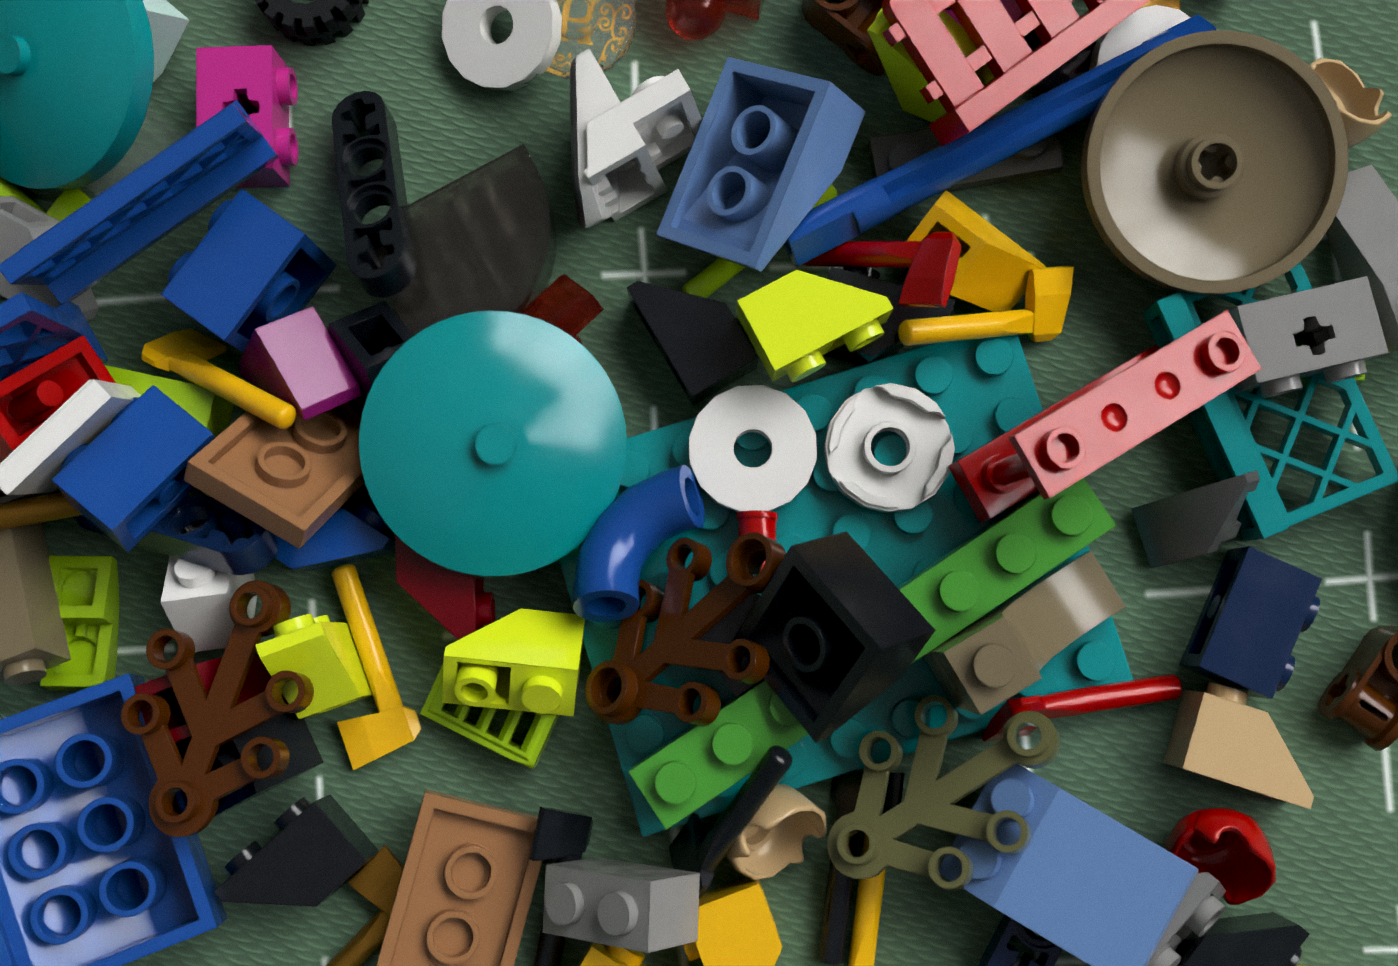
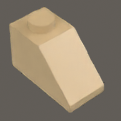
M1210 682L1206 693L1184 690L1163 763L1280 801L1311 809L1314 799L1313 793L1269 713L1246 706L1248 693Z

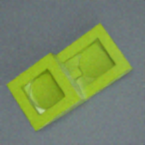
M49 555L50 568L59 600V610L63 619L71 660L46 669L47 675L41 679L40 686L49 691L78 692L115 678L119 631L117 560L112 556Z

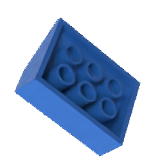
M127 673L0 720V966H122L217 928L227 919L222 901L214 893L217 887L198 833L187 837L170 836L160 831L151 819L149 796L158 778L141 735L133 734L126 730L121 721L122 707L131 696L136 694L134 687L145 683L143 676ZM140 710V722L143 726H146L142 711ZM180 790L177 792L174 800L175 810L178 814H181L187 806Z

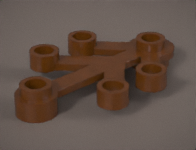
M756 532L740 536L731 545L727 554L726 569L728 576L688 611L693 584L704 578L709 572L712 564V555L707 546L690 538H681L675 541L667 553L666 564L669 573L665 591L659 586L640 580L639 603H641L643 596L647 594L645 605L642 609H640L639 605L637 612L628 618L622 619L613 659L598 664L591 671L587 679L585 696L589 707L604 722L623 725L634 720L642 709L676 714L681 721L701 727L711 724L717 718L721 707L720 696L713 687L695 681L687 682L680 688L651 683L669 665L724 672L729 678L750 685L760 682L766 676L770 666V657L765 647L746 639H736L730 644L701 641L699 639L753 591L763 592L786 555L783 546L777 541ZM691 552H693L692 561L689 564V566L685 568L686 559ZM766 560L765 565L760 572L761 565ZM658 619L654 642L641 653L646 623H651ZM748 652H750V663L748 667L744 671H742V659ZM700 695L701 705L697 712L694 713L693 704L696 697Z
M260 580L249 581L241 585L233 594L229 605V613L235 625L208 694L193 659L195 644L188 634L172 629H162L155 632L147 643V658L154 667L166 670L192 736L185 757L182 759L167 726L171 715L170 707L161 696L145 693L135 694L122 707L121 721L123 726L129 732L141 735L158 778L149 796V813L156 827L167 835L187 837L201 832L215 816L219 799L258 779L276 778L283 774L288 767L290 754L283 741L272 737H256L244 746L240 759L211 772L221 745L283 713L302 712L312 702L314 688L311 680L301 673L281 671L270 678L264 692L236 705L257 650L255 645L259 644L261 637L275 634L273 626L289 620L291 614L290 599L286 592L276 585ZM259 595L262 600L261 611L257 616L250 619L247 615L248 604L252 597ZM175 639L178 644L177 654L171 661L167 662L164 657V648L167 642ZM294 680L298 686V695L291 704L287 705L282 699V689L287 682ZM146 703H149L153 709V716L151 721L146 726H143L139 719V713L141 708ZM268 745L272 749L274 757L271 766L263 771L258 765L257 756L260 750ZM182 789L187 795L188 802L186 809L181 814H178L175 810L174 800L177 792Z

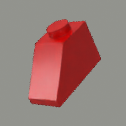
M84 335L0 381V463L89 379L116 383Z

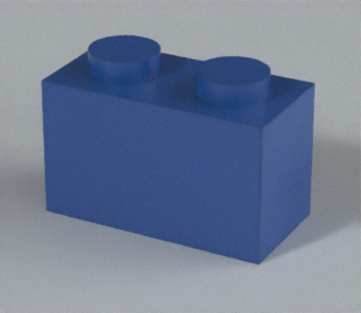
M154 385L139 398H132L134 401L126 405L112 419L111 424L90 444H83L74 449L63 461L60 472L51 479L70 505L126 552H129L194 488V486L184 481L187 462L215 439L210 430Z

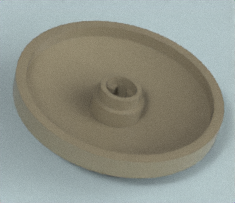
M1227 30L1196 32L1175 38L1149 51L1120 74L1104 93L1095 108L1084 138L1081 156L1083 194L1091 220L1100 237L1110 251L1134 273L1163 288L1177 292L1181 291V293L1217 295L1255 288L1285 274L1299 264L1322 240L1338 212L1346 187L1349 158L1347 136L1340 111L1329 89L1317 73L1295 53L1278 43L1250 33Z

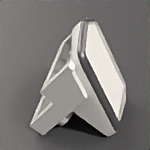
M589 48L579 53L572 61L570 67L572 186L579 225L589 228L610 217L616 222L668 191L658 170L690 152L702 122L692 92L679 69L665 77L655 76L647 79L634 90L631 97L620 102Z

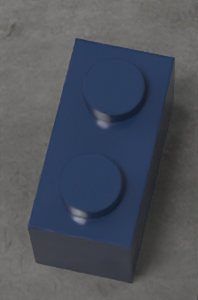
M1250 546L1227 550L1179 665L1227 687L1248 693L1250 697L1272 699L1275 691H1280L1286 686L1293 673L1295 657L1291 653L1300 632L1306 631L1311 626L1318 613L1320 599L1315 595L1322 578Z

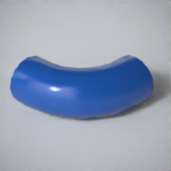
M687 465L664 470L628 487L600 514L579 550L572 589L573 610L576 615L594 622L619 621L632 616L638 611L640 605V575L649 556L666 540L683 532L703 527L705 522L703 497L696 477Z

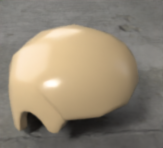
M1319 58L1308 64L1322 79L1338 106L1345 127L1348 148L1368 139L1391 118L1392 114L1389 111L1378 115L1379 105L1384 96L1383 91L1379 88H1365L1358 74L1341 60Z
M777 784L729 850L726 858L736 871L754 881L773 877L790 863L801 864L804 861L802 845L806 837L809 835L817 838L826 836L825 812L793 787L786 784Z

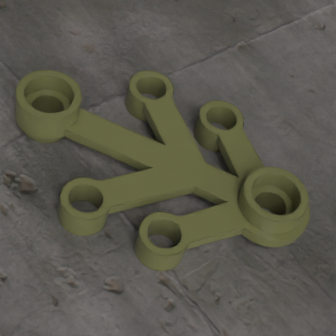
M930 695L923 698L917 704L914 713L915 722L920 728V734L905 799L884 814L882 813L890 772L894 771L902 761V746L895 737L884 731L870 732L860 743L859 756L865 768L855 810L843 815L834 823L827 840V849L831 862L838 871L848 877L860 880L871 879L878 876L889 866L930 877L936 885L948 890L964 888L973 876V864L966 853L948 846L932 852L896 841L919 825L986 841L998 851L1009 855L1018 854L1029 845L1031 840L1030 826L1016 812L1003 810L993 815L953 804L1016 764L1031 769L1042 768L1050 764L1060 749V736L1056 727L1045 715L1039 712L1023 711L1017 713L1006 723L1003 729V739L939 778L947 738L957 727L958 713L955 707L944 697ZM935 706L945 707L947 710L946 722L938 728L928 727L926 723L927 712ZM1026 726H1035L1041 732L1040 743L1033 749H1023L1019 747L1017 742L1018 733ZM888 741L891 746L889 759L884 763L875 764L871 758L873 746L877 742ZM1006 820L1016 821L1021 829L1018 841L1012 845H1002L997 838V829ZM864 832L869 838V849L863 856L854 857L849 849L850 839L856 833ZM948 856H957L962 864L961 875L956 880L947 882L941 877L940 864Z

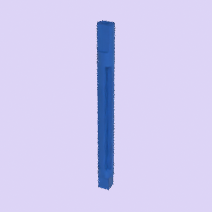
M1197 14L1142 42L1141 45L976 127L943 147L939 146L811 209L783 244L789 258L795 266H799L894 218L895 215L1092 116L1104 93L1115 79L1146 53L1175 38L1196 32L1216 30V27Z

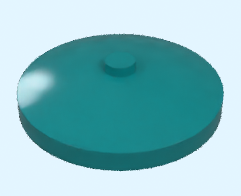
M0 0V177L27 188L70 190L89 185L100 179L121 161L135 141L144 122L153 85V40L149 19L142 0Z
M489 310L456 315L439 321L410 338L391 356L374 380L364 405L359 429V455L364 482L373 504L388 527L402 542L431 562L447 569L478 576H508L533 571L557 561L585 541L600 514L614 501L622 481L626 462L627 435L622 406L612 382L597 359L581 343L560 328L541 319L509 311Z

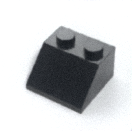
M846 531L791 545L733 641L736 639H746L765 647L770 657V666L763 679L816 743L826 739L898 681L936 630ZM748 652L745 657L750 662V652Z

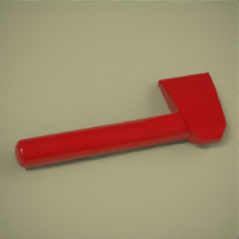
M934 232L923 238L922 241H847L802 265L821 267H910L898 304L906 307L945 308L954 284L962 246L952 232Z
M1167 674L1135 679L1133 681L1071 689L1043 696L1035 695L1009 699L989 721L987 729H985L981 738L983 742L1003 739V729L1008 720L1015 714L1023 711L1039 712L1048 719L1175 700L1182 693L1181 681L1177 676ZM1026 726L1020 730L1017 737L1030 735L1037 727Z

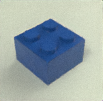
M241 188L233 200L223 202L214 211L208 223L209 232L193 252L185 253L175 262L168 275L169 284L160 295L222 340L244 352L256 328L304 310L337 265L305 233Z

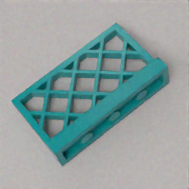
M1301 262L1284 274L1291 288V294L1313 289ZM1255 288L1243 290L1242 294L1233 292L1217 295H1195L1181 293L1180 291L1156 301L1142 314L1155 343L1159 348H1162L1202 324L1193 305L1197 301L1214 296L1240 306L1259 300L1252 298ZM1324 373L1302 377L1306 380L1294 410L1262 398L1260 387L1253 389L1252 393L1247 391L1237 393L1236 387L1233 386L1188 414L1218 482L1255 470L1258 472L1260 480L1255 491L1247 493L1237 520L1242 523L1239 530L1244 541L1265 539L1288 529L1291 525L1398 481V472L1354 378L1326 383ZM1317 384L1338 391L1345 407L1337 427L1305 415ZM1237 400L1247 403L1244 413H1242ZM1258 408L1290 420L1278 452L1256 444L1250 426ZM1352 423L1357 434L1349 432ZM1301 425L1332 437L1321 468L1289 457ZM1344 442L1366 451L1376 475L1355 483L1332 473ZM1263 458L1273 461L1270 472ZM1285 466L1316 478L1307 504L1290 511L1286 510L1276 488ZM1328 483L1341 488V490L1323 497Z

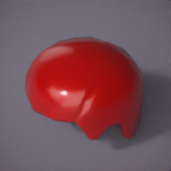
M1208 808L1193 811L1180 818L1165 840V849L1197 867L1199 869L1198 873L1209 872L1220 881L1227 891L1223 898L1229 905H1239L1261 897L1276 882V865L1269 840L1252 817L1239 811L1227 808Z

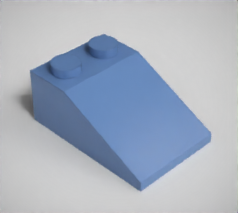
M728 57L656 235L662 239L762 272L841 173L866 111L830 81Z
M1019 764L989 781L972 810L993 815L999 811L1009 810L1022 816L1028 822L1031 829V840L1026 849L1018 854L1009 855L998 851L989 842L962 835H957L951 846L966 853L973 864V876L963 889L1090 966H1147L1199 871L1197 867ZM1014 820L1002 822L997 829V838L1002 845L1016 843L1021 834L1020 826ZM957 856L946 857L939 868L940 874L951 881L959 878L962 872V864Z

